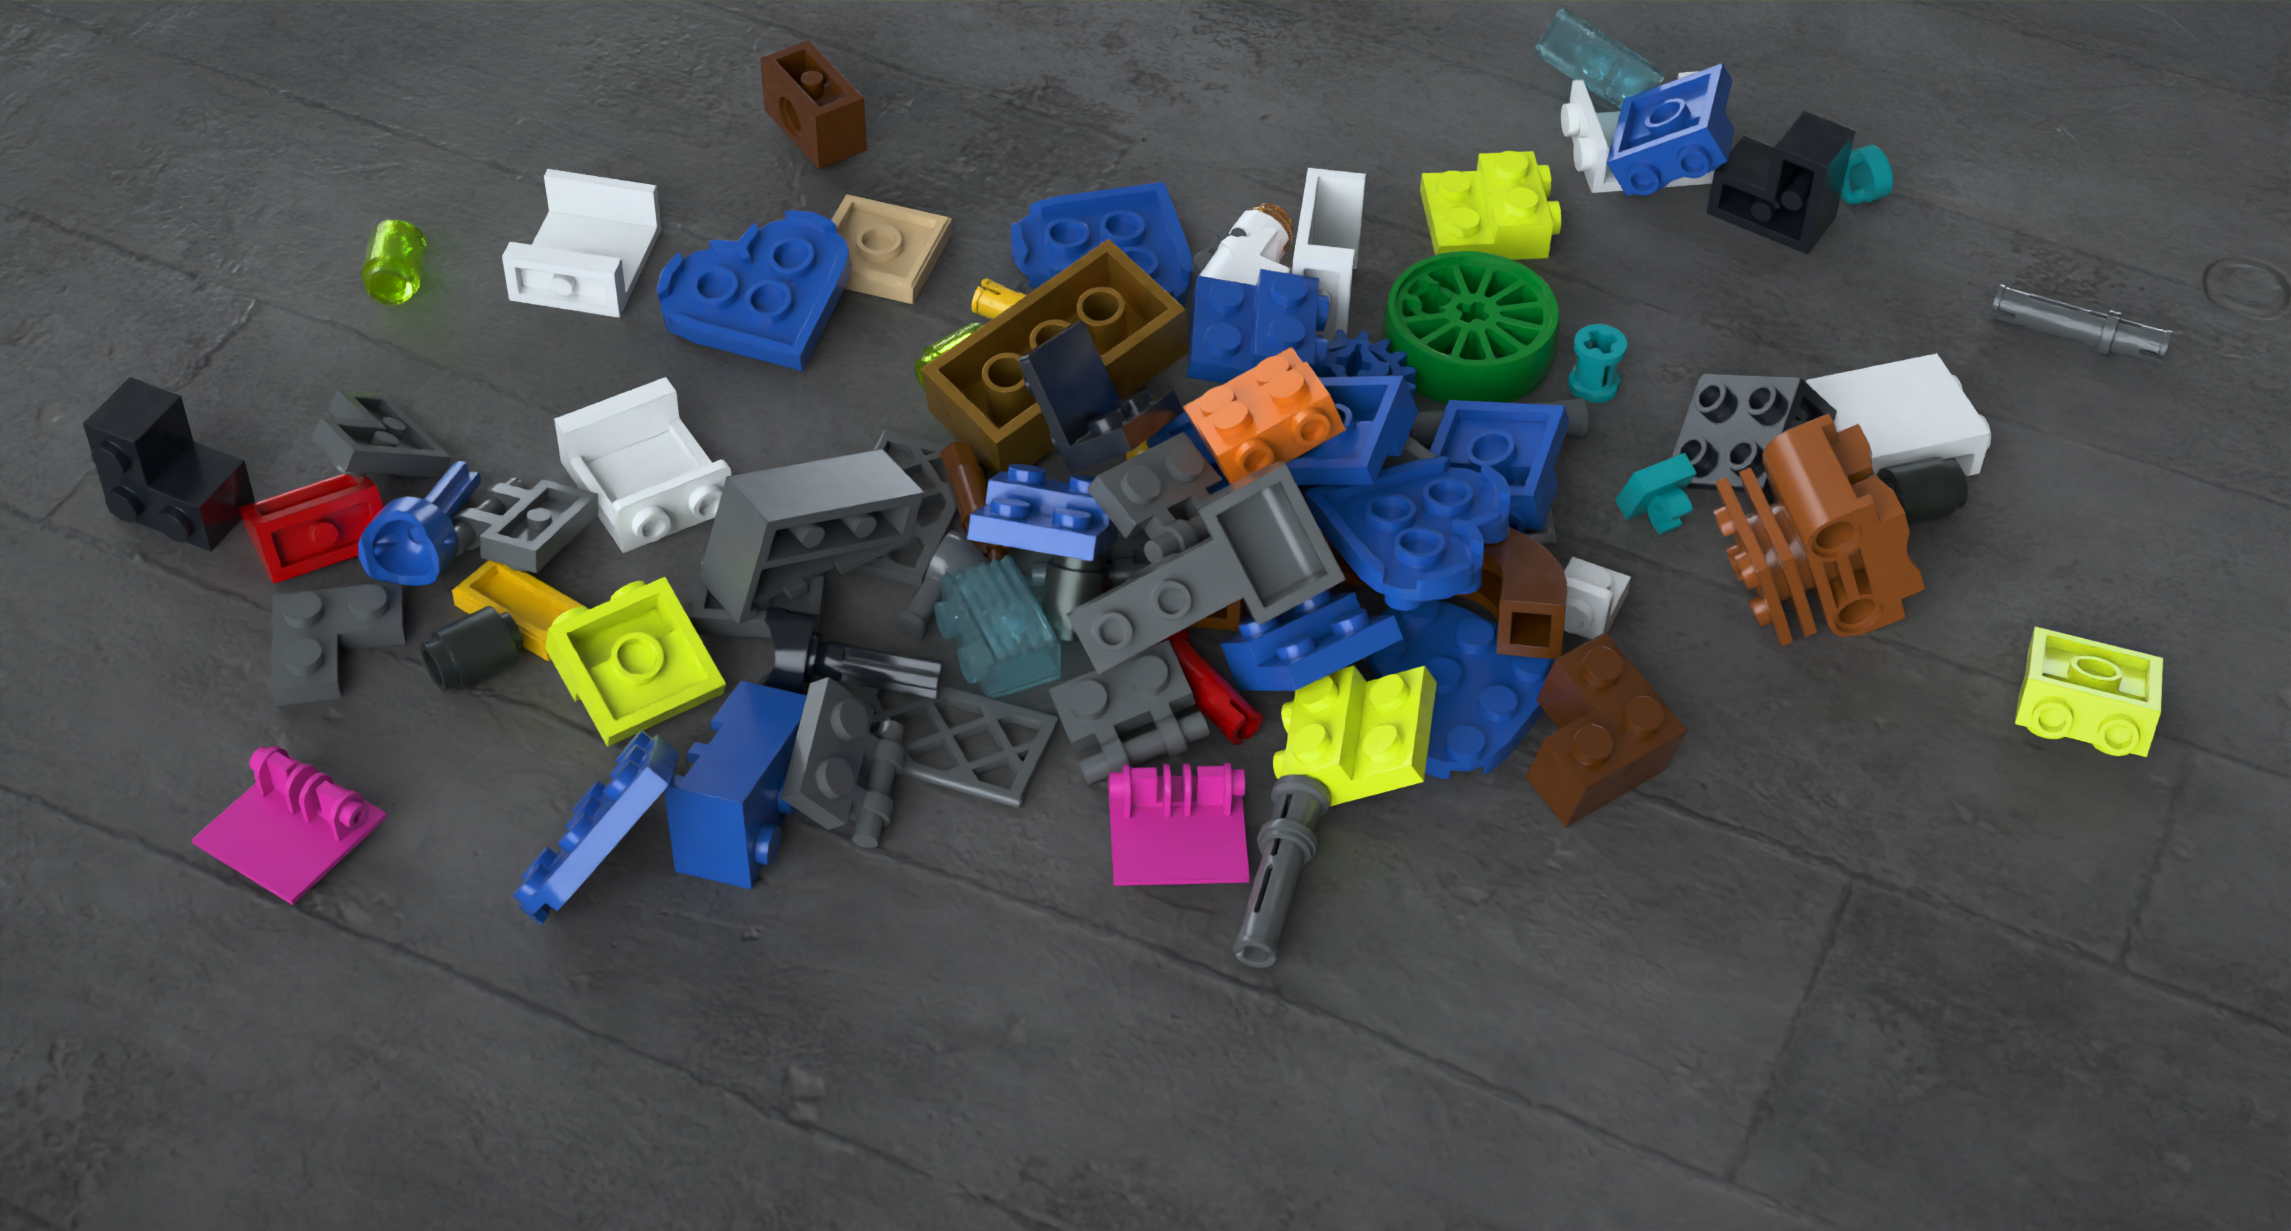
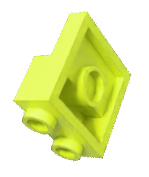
M1534 151L1480 153L1477 171L1422 173L1420 193L1435 255L1448 252L1475 251L1495 254L1511 260L1549 258L1552 235H1559L1561 230V209L1558 201H1547L1551 193L1550 168L1548 165H1537Z
M666 577L647 585L644 581L629 583L617 590L611 596L610 601L590 610L586 606L572 608L558 616L553 621L552 626L548 627L545 649L574 701L581 700L607 747L637 734L640 730L648 729L724 694L726 683Z
M2034 627L2028 648L2025 676L2018 697L2015 724L2025 726L2033 734L2047 739L2068 737L2092 743L2096 749L2106 754L2126 756L2131 753L2147 757L2161 713L2163 658Z
M1353 665L1333 672L1296 690L1294 700L1285 702L1282 706V721L1288 734L1286 749L1277 751L1273 757V769L1276 779L1291 774L1304 775L1315 779L1330 792V806L1424 782L1437 685L1436 680L1425 666L1366 682Z

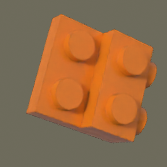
M1292 347L1276 356L1264 359L1256 367L1221 386L1208 390L1203 396L1183 406L1192 426L1230 485L1273 463L1282 461L1286 464L1346 431L1329 392L1307 361L1303 363Z

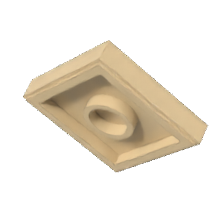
M847 194L832 218V221L836 224L837 232L846 240L852 266L845 289L909 304H914L953 233L952 218Z

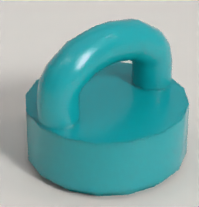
M1873 144L1852 150L1841 198L1846 203L1855 205L1862 202L1870 203L1887 197L1892 191L1893 173L1885 153Z

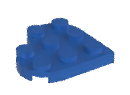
M1165 182L1055 196L1040 200L1030 205V214L1021 219L1017 224L1013 222L1011 225V258L1019 271L1028 276V284L1034 290L1098 245L1110 239L1184 308L1186 307L1187 294L1192 286V255Z
M789 210L785 211L786 219L770 222L759 230L757 223L751 225L738 241L711 240L709 241L710 249L695 251L682 259L680 252L661 271L657 285L665 327L670 333L696 344L803 371L848 282L852 265L846 240L837 232L836 224L832 220L815 212Z
M1441 456L1420 459L1380 470L1375 485H1323L1305 490V502L1320 530L1358 577L1376 592L1385 594L1384 600L1389 607L1400 611L1416 609L1425 601L1445 599L1456 594H1470L1477 591L1482 585L1484 543L1501 542L1509 534L1511 489L1504 476L1485 464H1482L1481 473L1467 468L1450 467V457Z
M1441 600L1425 601L1418 608L1409 611H1400L1390 607L1381 615L1395 616L1403 640L1367 656V664L1374 673V680L1425 666L1436 680L1437 685L1425 773L1441 779H1449L1450 771H1471L1482 767L1483 774L1491 772L1509 757L1544 713V709L1536 699L1555 659L1496 654L1498 625L1457 605Z
M640 730L617 757L616 762L618 764L609 776L612 779L607 786L597 780L572 810L574 815L565 825L567 831L557 843L561 849L555 853L546 846L521 876L523 881L512 895L520 902L518 905L519 909L539 925H542L547 919L551 908L557 912L670 783L679 752L660 736L656 735L651 738L643 730Z

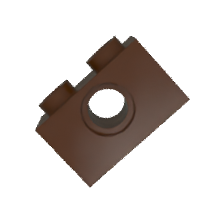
M809 40L760 58L765 111L818 169L839 163L842 160L867 151L864 97Z

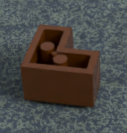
M1605 632L1555 659L1536 701L1557 725L1559 730L1544 738L1525 778L1566 828L1665 771L1688 730Z

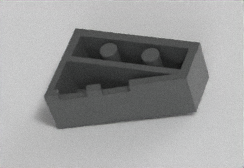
M883 449L726 476L699 580L738 624L744 623L756 617L754 606L783 592L790 599L808 592V585L805 582L833 568H836L843 575L909 543L924 491Z

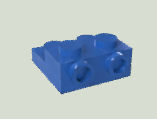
M1723 63L1624 99L1606 163L1626 196L1633 194L1641 196L1650 195L1656 190L1664 188L1671 181L1682 177L1700 178L1728 161L1735 129L1725 110L1733 80Z
M1260 269L1256 285L1198 276L1193 293L1186 377L1225 384L1256 367L1264 359L1276 356L1290 347L1294 349L1303 363L1307 361L1315 374L1321 375L1325 365L1328 342L1327 339L1316 337V331L1323 332L1325 329L1330 299L1329 296L1318 294L1319 278Z
M1404 376L1318 377L1329 392L1346 431L1286 463L1296 485H1375L1385 457L1401 456L1418 413Z
M1449 400L1430 451L1438 457H1450V467L1467 468L1481 473V466L1485 464L1505 477L1511 489L1509 527L1522 533L1524 529L1543 530L1559 485L1554 466L1570 422L1564 405Z
M1012 464L1009 465L1008 472L1002 471L988 480L985 505L970 514L967 539L1094 561L1117 541L1119 530L1087 490L1096 477L1071 475L1070 482L1068 483L1045 479L1046 470L1043 468Z
M1327 589L1260 626L1252 617L1238 624L1240 632L1234 637L1221 642L1220 645L1238 691H1296L1403 640L1394 615L1368 616L1367 610L1360 608L1355 592L1330 594Z

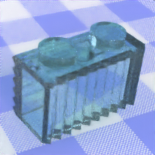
M1565 8L1556 13L1534 48L1536 56L1573 80H1583L1587 89L1620 110L1625 98L1658 87L1664 78L1661 69Z
M1006 555L1001 561L994 558L989 565L982 562L977 568L970 566L966 571L958 569L954 575L946 573L941 578L942 601L934 605L937 624L942 636L946 640L956 639L959 664L969 684L979 683L981 691L985 693V697L998 699L1061 679V644L1012 557Z

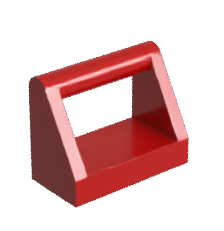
M343 473L239 507V511L269 579L273 584L359 556L358 542L369 523L383 508V503L377 485L369 477H354Z

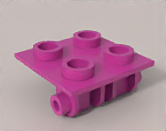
M261 746L255 750L249 762L250 768L254 771L256 783L192 839V843L286 902L294 905L387 818V813L365 801L358 792L347 790L333 782L329 775L323 772L318 773L314 766L308 763L303 764L289 756L288 752L280 746H272L270 748Z
M1223 763V766H1197V775H1191L1190 764H1183L1182 776H1171L1170 764H1163L1162 776H1157V767L1130 768V765H1122V772H1109L1108 793L1113 886L1249 883L1242 798L1245 795L1244 769H1231L1230 763Z

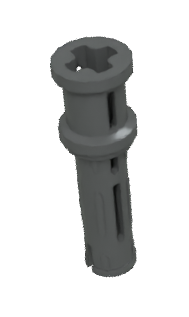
M1286 775L1275 781L1271 791V800L1274 804L1271 818L1261 826L1257 837L1262 859L1249 896L1243 922L1232 949L1233 953H1237L1236 958L1239 961L1252 967H1270L1276 961L1280 938L1292 904L1301 868L1308 864L1316 854L1318 840L1315 831L1318 820L1327 814L1331 803L1330 792L1326 787L1315 779L1304 775Z

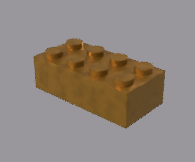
M1110 239L1098 245L921 368L929 412L960 442L969 441L976 458L994 476L1002 471L1008 472L1009 465L1012 464L1031 466L1055 449L1050 437V428L1040 406L1025 386L1024 372L1020 366L1019 358L1060 331L1079 321L1085 323L1120 400L1132 394L1189 353L1186 309Z

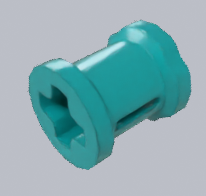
M1592 324L1581 328L1576 333L1573 348L1578 356L1577 364L1573 367L1567 384L1570 392L1575 397H1582L1591 403H1603L1616 397V392L1620 389L1621 378L1617 372L1618 362L1625 357L1628 344L1622 332L1609 325Z

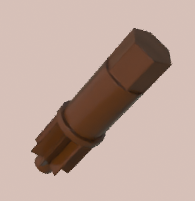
M952 442L940 452L948 474L951 491L961 515V527L968 536L970 514L985 505L988 482L982 467L978 464L970 442ZM970 540L993 563L992 570H999L1005 567L1007 564L1005 555L1013 554L1012 548L1008 546Z

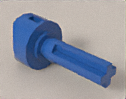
M464 461L454 462L424 499L408 496L394 499L384 506L366 527L358 542V555L365 572L373 579L393 584L420 586L435 582L450 564L457 551V533L451 520L480 485L481 476L479 472H468L467 464Z

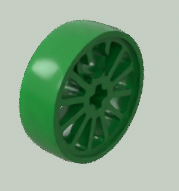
M1475 251L1442 253L1413 264L1396 279L1385 304L1382 339L1390 340V354L1404 351L1407 354L1406 366L1415 367L1416 370L1415 392L1426 398L1443 404H1448L1449 400L1511 403L1534 391L1544 381L1550 371L1556 356L1560 332L1558 303L1548 284L1534 271L1516 261L1495 254ZM1494 352L1498 354L1501 358H1496L1494 356Z

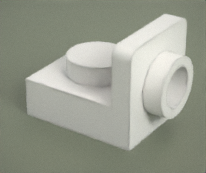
M1572 557L1564 571L1567 580L1564 630L1592 640L1605 632L1608 633L1628 595L1631 577Z

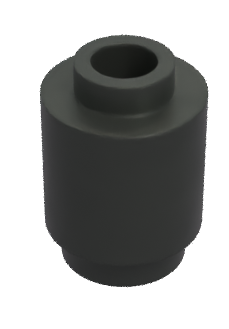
M1934 457L1885 467L1877 473L1878 478L1895 492L1906 514L1908 525L1949 517L1954 513L1955 509L1964 507L1967 501L1968 487L1966 477L1961 466L1954 460L1944 461L1940 457Z
M1103 552L1094 561L1055 555L1054 559L1047 561L1039 622L1051 627L1050 635L1052 637L1065 641L1081 642L1066 613L1108 591L1111 569L1105 566L1106 552Z
M487 606L433 631L432 639L420 645V652L432 680L440 690L446 691L454 686L459 690H463L517 664V649L523 647V639L516 622L509 613L504 612L499 615L492 606Z

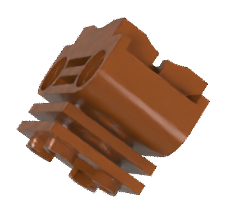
M1828 413L1777 435L1767 444L1763 452V465L1775 503L1768 504L1751 467L1739 472L1751 512L1748 514H1744L1728 478L1725 477L1715 481L1723 506L1714 509L1713 514L1721 535L1723 534L1726 537L1732 534L1735 541L1734 545L1725 548L1737 580L1739 582L1745 581L1747 590L1754 588L1758 597L1748 601L1759 627L1771 624L1781 646L1793 642L1781 604L1782 601L1787 599L1805 637L1817 633L1805 594L1807 591H1812L1833 634L1840 637H1850L1869 633L1906 618L1901 599L1925 590L1920 569L1916 561L1907 554L1910 530L1906 514L1895 492L1884 484L1877 475L1868 477L1874 474L1872 450L1859 424L1836 432L1834 422Z

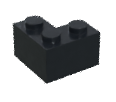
M1803 111L1775 147L1743 135L1729 152L1728 161L1721 164L1714 171L1706 214L1808 254L1836 218L1856 130Z
M129 377L83 422L92 452L91 456L96 465L105 495L106 505L109 508V512L125 522L139 523L164 533L176 542H187L212 552L242 520L239 507L255 502L245 460L193 441L182 396Z

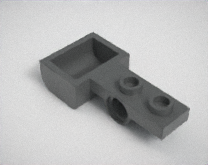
M1276 462L1261 468L1194 505L1210 536L1209 538L1181 553H1173L1150 563L1132 574L1123 584L1066 613L1098 674L1243 598L1254 621L1260 626L1346 580L1284 462Z

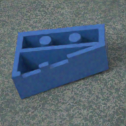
M740 681L711 720V730L717 731L714 738L708 745L699 742L693 744L687 752V762L694 763V765L685 777L672 774L670 783L664 790L675 872L752 890L763 864L768 866L773 864L780 846L781 824L786 814L794 815L797 812L796 808L781 799L807 695Z

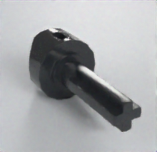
M776 606L768 607L764 621L769 627L774 642L775 663L772 671L762 676L757 683L758 685L807 695L810 683L815 682L818 675L823 679L830 677L838 682L937 699L939 684L942 678L943 661L835 641L823 642L824 635L821 633L820 614Z

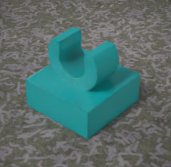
M1682 453L1634 472L1616 497L1615 502L1626 520L1648 512L1653 528L1662 535L1681 527L1680 517L1693 511L1692 504L1684 490L1697 472L1686 454Z

